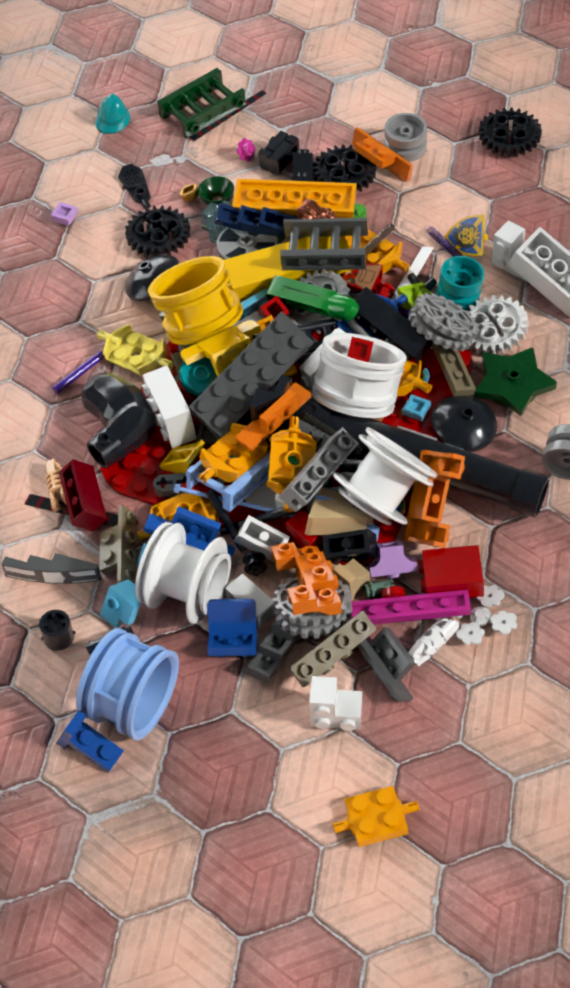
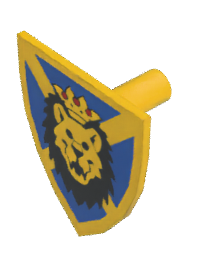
M472 215L459 220L448 230L444 238L464 255L484 256V241L488 239V235L484 233L485 215Z

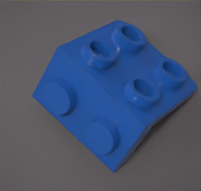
M209 600L207 603L209 627L208 656L247 657L256 655L258 639L255 600Z

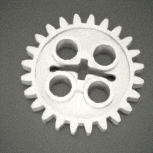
M493 295L491 300L484 297V302L482 303L476 300L477 306L469 305L470 311L468 312L470 316L476 319L475 322L479 324V332L472 339L473 342L469 347L470 350L476 349L477 354L482 350L485 353L490 351L492 354H496L497 351H500L504 354V349L507 348L512 351L513 344L519 346V340L525 339L524 334L528 333L529 321L527 312L524 311V306H519L518 301L512 303L511 297L505 301L503 295L499 299H496L495 295Z

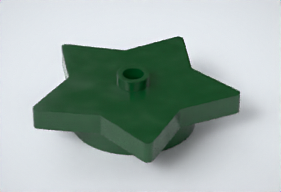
M534 348L526 349L511 356L483 352L482 363L486 375L477 386L474 396L476 398L492 399L502 406L510 407L519 416H522L529 403L536 396L555 390L557 382L537 368Z

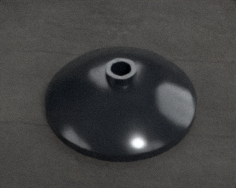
M158 255L138 264L127 278L125 284L127 296L131 300L138 302L150 300L151 298L148 293L150 284L164 271L180 264L177 258L170 255Z
M449 396L436 405L431 418L433 431L442 443L469 452L479 451L487 447L493 441L497 432V420L491 408L483 401L472 396Z

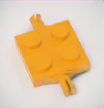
M389 786L344 798L347 819L333 822L332 825L335 834L350 830L356 838L358 847H363L409 834L405 814L420 811L417 800L402 804L397 798L394 787Z

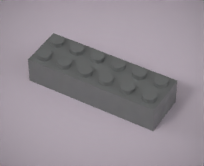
M281 311L189 406L190 413L218 440L230 431L232 423H238L250 411V405L256 389L269 391L279 381L280 376L284 375L310 349L314 342Z

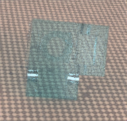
M225 200L222 202V204L231 206L230 202ZM211 202L200 214L202 229L209 232L210 241L217 243L219 235L227 227L214 224L218 204Z

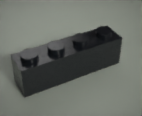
M365 287L355 298L359 305V310L354 319L359 323L363 321L368 325L367 329L376 336L380 334L384 338L383 341L403 351L407 361L412 360L417 363L433 345L432 340H427L423 334L417 332V328L411 325V321L369 288Z

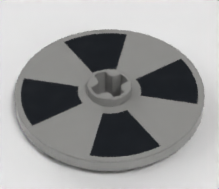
M228 227L221 232L217 239V250L224 260L278 245L277 236L256 234Z

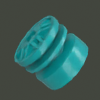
M455 256L447 259L440 270L436 296H444L445 299L454 301L456 305H461L462 309L470 311L469 305L477 306L476 300L479 301L485 277L483 267L476 260L466 256Z

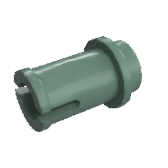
M390 578L378 582L368 581L367 584L363 585L365 597L375 599V596H380L384 588L394 586V584L391 585L393 580Z

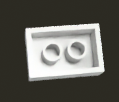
M168 366L143 374L145 384H142V389L145 396L149 397L146 400L153 412H155L157 426L162 427L160 432L163 440L169 441L172 448L195 440L196 433L190 410Z

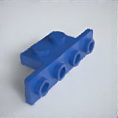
M178 506L172 521L149 514L143 531L153 535L155 530L164 522L180 523L185 529L186 544L205 551L207 546L216 538L221 523ZM227 544V553L232 560L235 547Z

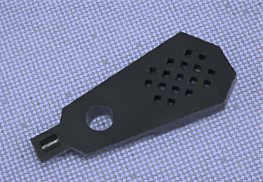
M133 164L122 166L118 176L119 181L136 203H141L144 209L151 207L149 203L151 196L142 169Z

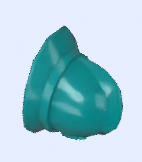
M113 93L102 100L95 123L97 129L102 133L115 134L124 130L129 124L131 117L122 99Z

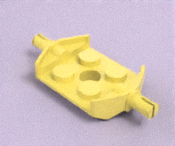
M130 324L110 334L103 330H99L97 333L98 339L106 341L103 350L105 359L140 376L154 371L161 366H168L169 370H171L174 365L173 361L165 359L167 346L164 339L161 340L162 342H158L133 331ZM141 352L140 355L133 356L135 353Z

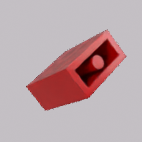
M479 545L422 550L423 560H418L419 574H424V578H420L421 593L426 592V594L468 589L469 598L484 597V580Z

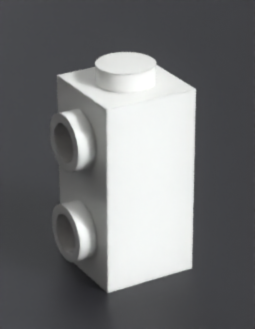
M241 574L238 578L232 579L225 587L226 599L255 600L258 629L275 616L273 600L245 575Z

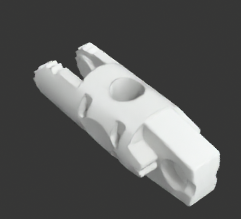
M446 617L440 618L416 641L408 652L416 663L414 666L419 667L431 658L459 628L457 620H448Z

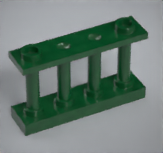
M215 68L158 100L157 103L160 117L165 119L173 115L182 122L184 137L187 139L189 136L196 134L203 128L246 104L245 90L241 88L233 93L223 85L222 71ZM217 89L226 98L218 101L209 93ZM203 98L212 106L203 110L195 101ZM188 106L196 115L188 118L179 110Z

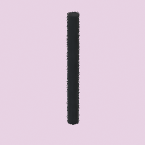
M302 506L297 512L304 511L306 507ZM284 507L253 516V518L265 523L294 514L295 512H288V510L284 512ZM245 519L234 522V525L236 526L238 531L240 530ZM225 526L220 527L219 532L222 536L229 534Z

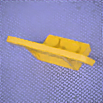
M247 320L183 349L180 352L181 358L186 365H189L207 357L211 360L218 377L251 343L249 337L262 331L261 327L253 320Z

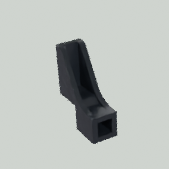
M298 149L297 153H293L292 181L313 182L314 155L310 153L309 149Z

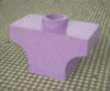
M401 541L377 544L378 557L371 563H367L371 577L386 575L387 578L400 577V573L418 571L417 562L414 557L404 555Z

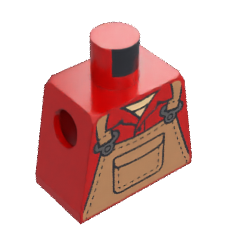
M366 263V269L351 270L339 275L345 280L350 290L361 293L367 287L376 294L377 286L383 280V265Z

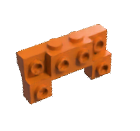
M421 450L420 460L437 473V477H430L429 480L434 484L432 487L421 482H414L407 524H405L402 540L446 548L450 537V525L441 523L450 479H461V474L464 471L465 456L455 453Z
M294 542L271 546L272 560H275L277 571L296 568V577L300 585L287 588L289 603L292 602L293 615L320 612L331 616L342 613L341 600L336 591L339 588L337 575L332 574L331 561L326 560L323 551L320 552L318 546H306L297 549Z

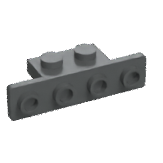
M384 627L373 640L368 636L357 646L363 653L364 660L375 670L376 677L389 690V695L398 702H410L413 696L401 679L416 663L392 630Z

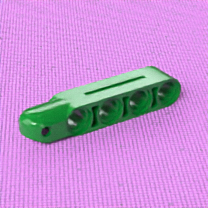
M277 275L274 276L265 294L269 299L278 296L285 305L343 321L352 320L359 310L358 303L351 297L340 295L326 288Z

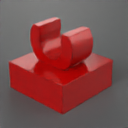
M352 336L347 357L369 362L374 342Z

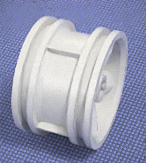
M335 333L324 337L318 370L311 392L314 399L327 408L356 417L381 418L392 414L395 407L394 403L397 399L400 378L404 371L403 366L406 363L407 357L405 353L385 341L359 334ZM352 336L374 342L369 362L347 357Z

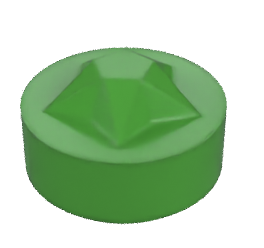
M355 204L353 218H366L367 210L365 206Z

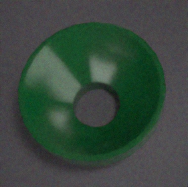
M213 176L200 183L198 193L202 202L209 206L218 207L219 203L227 204L234 196V185L228 178ZM215 196L222 197L221 200H212Z

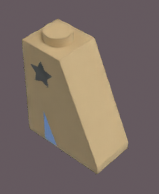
M321 487L316 494L308 516L305 534L329 535L366 529L367 525L372 526L374 518L356 507L339 492Z

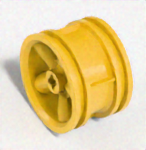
M204 256L184 261L164 271L150 284L148 288L149 296L154 307L165 314L162 325L170 342L178 345L199 343L231 328L241 318L243 307L237 293L229 290L227 287L230 275L222 258Z

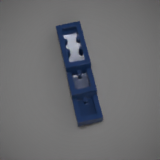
M219 203L214 224L256 234L285 237L284 219H298V217L266 207H262L260 211L241 205L238 209Z

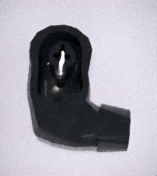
M111 372L97 373L86 381L82 395L83 405L104 426L87 442L86 446L93 459L101 467L108 468L138 449L151 437L157 428L156 415L141 390L117 374Z

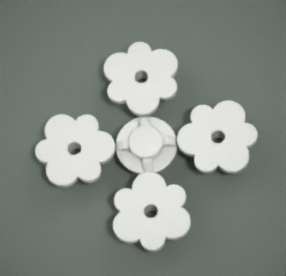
M484 585V597H477V600L481 601L483 607L474 608L470 615L472 622L469 625L463 623L461 629L456 632L457 638L463 640L465 645L471 643L475 645L480 644L482 636L485 634V631L480 627L486 626L489 622L493 624L492 629L494 631H499L503 635H508L511 629L517 628V616L514 613L500 611L498 614L491 616L490 610L487 609L492 605H500V600L504 598V592L498 590L496 585L490 587Z

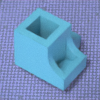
M128 579L109 586L100 615L115 628L122 626L123 623L128 626L135 621L141 605L136 599L135 584Z

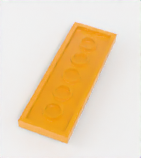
M237 179L232 207L239 209L241 205L260 211L262 207H266L288 215H298L297 208L303 204L304 200L311 199L317 202L320 207L330 208L336 217L353 218L357 183Z

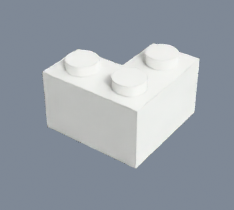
M508 220L494 234L492 264L526 282L521 275L507 264L524 243L526 229Z
M312 676L309 702L311 726L319 729L341 728L345 731L361 730L362 691L337 690V677Z

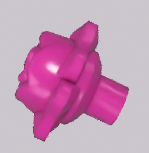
M243 138L241 142H238L236 152L240 155L241 160L250 162L251 158L255 157L256 147L252 140Z

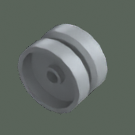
M400 113L387 120L385 123L386 147L408 162L416 161L425 154L427 123L422 117L413 113Z
M561 424L553 427L548 434L542 456V464L550 474L566 480H570V424Z

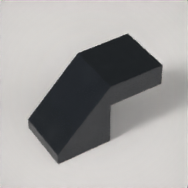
M281 375L275 392L256 389L250 405L251 420H258L260 415L290 389V377Z

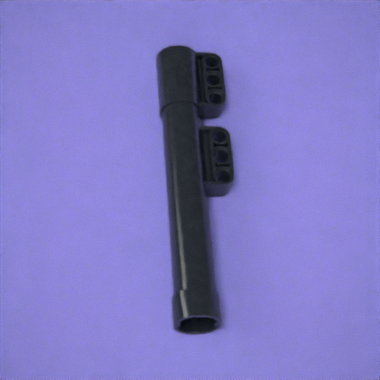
M277 384L273 385L270 389L271 392H275ZM313 396L291 415L295 416V418L296 416L299 417V420H303V422L316 427V429L330 436L343 427L359 443L346 459L364 460L369 453L368 446L359 439L360 434L368 435L365 431L367 427L389 438L418 459H420L421 450L455 453L465 456L464 471L461 474V479H450L449 486L509 506L510 510L533 518L537 517L548 490L550 476L526 468L522 470L371 418L356 417L334 411L320 404ZM289 418L265 439L269 445V451L271 448L270 437L281 430H288ZM341 464L338 469L339 473H355L358 467H348Z

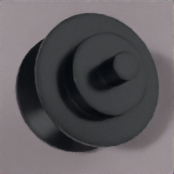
M255 551L245 555L242 559L245 564V573L255 576L263 573L267 569V564L264 562L266 559L265 555Z

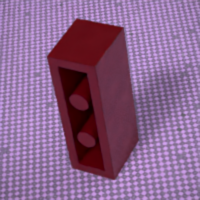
M72 459L59 471L71 523L73 526L93 532L107 520L95 470L92 465Z

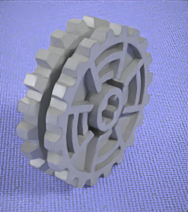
M427 293L420 294L414 303L415 305L408 313V319L412 322L411 325L417 328V332L423 334L424 338L432 340L436 345H442L445 349L451 348L453 351L468 350L473 342L472 339L479 332V324L475 322L476 319L471 317L468 311L462 309L461 305H456L454 301L447 300L444 296L440 295L438 297L433 293L431 295Z
M297 577L294 579L287 578L286 583H280L278 590L274 592L273 602L276 623L282 625L283 631L290 630L293 636L300 634L302 638L313 636L314 639L319 638L323 634L326 637L330 636L332 631H336L352 617V593L349 590L348 584H344L343 579H338L339 588L336 591L341 600V614L330 616L320 612H309L293 615L292 602L289 603L287 588L297 587L300 584Z

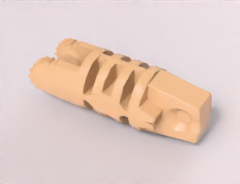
M51 459L46 462V481L52 510L56 512L61 509L59 499H62L66 505L67 503L59 471L63 467L55 459Z

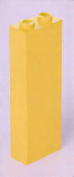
M331 236L319 237L318 249H331ZM340 236L339 249H350L345 236ZM311 237L298 239L297 249H310ZM289 242L224 260L230 275L227 287L229 290L237 293L240 302L245 301L265 288L268 289L275 275L300 281V277L307 278L308 272L313 276L315 270L282 271L280 253L281 250H289ZM332 270V271H333L335 274H337V273H338V274H341V273L348 272V271H351V270Z

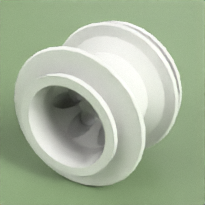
M367 427L365 431L368 435L360 434L359 439L368 446L370 451L351 479L341 473H333V477L343 486L339 487L338 491L348 501L376 520L389 526L392 524L391 519L405 525L407 524V519L396 508L415 481L432 487L434 484L429 479L430 477L436 478L437 473L389 438Z
M170 522L161 524L148 541L140 560L135 582L137 601L145 604L149 609H155L168 596L186 603V616L189 623L197 624L208 615V601L211 599H221L228 583L231 557L227 553L225 539L222 537L214 539L204 551L186 544V533L182 524Z

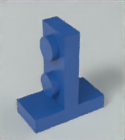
M78 710L56 744L63 749L70 745L109 773L124 750L83 722L87 716Z

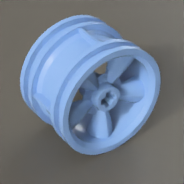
M115 628L111 630L98 643L84 668L76 696L77 711H81L87 716L86 718H90L94 722L108 721L115 724L119 733L129 736L134 740L145 738L163 715L174 691L179 671L177 653L172 650H166L160 645L150 647L143 644L138 636L127 633L123 629Z

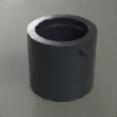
M50 610L42 615L39 620L42 634L41 640H44L45 645L49 649L61 651L72 644L76 632L73 631L69 616L64 611Z

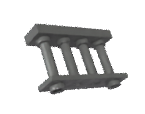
M367 218L284 219L285 237H290L289 250H281L280 253L282 271L366 269L365 248H360L361 236H368ZM331 236V249H318L319 237ZM340 236H352V249H339ZM298 237H311L310 249H297Z

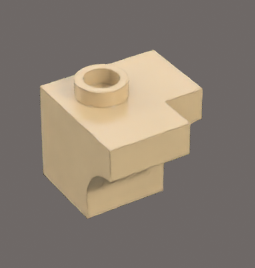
M352 559L345 565L340 563L334 565L331 563L332 574H336L338 579L341 578L344 584H348L349 590L352 593V601L364 591L363 585L370 581V572L355 559Z

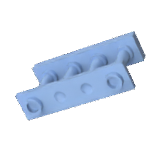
M270 451L228 486L212 478L206 483H203V480L200 481L199 475L206 468L202 466L201 460H199L195 465L190 466L186 472V487L191 489L198 482H201L221 493L223 497L222 508L230 512L268 480ZM235 455L229 456L230 458H238Z

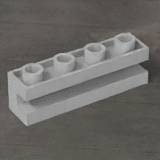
M342 427L324 443L278 497L296 513L302 506L304 507L308 504L359 443Z

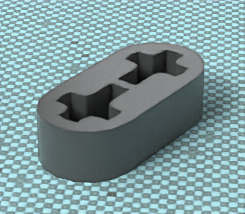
M186 473L157 476L153 481L155 494L165 498L184 493H174L175 484L183 485L187 481Z

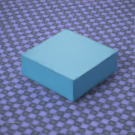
M411 394L402 408V415L422 422L431 407V401Z

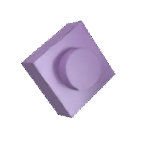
M59 202L51 214V220L69 226L78 214V209L75 206Z

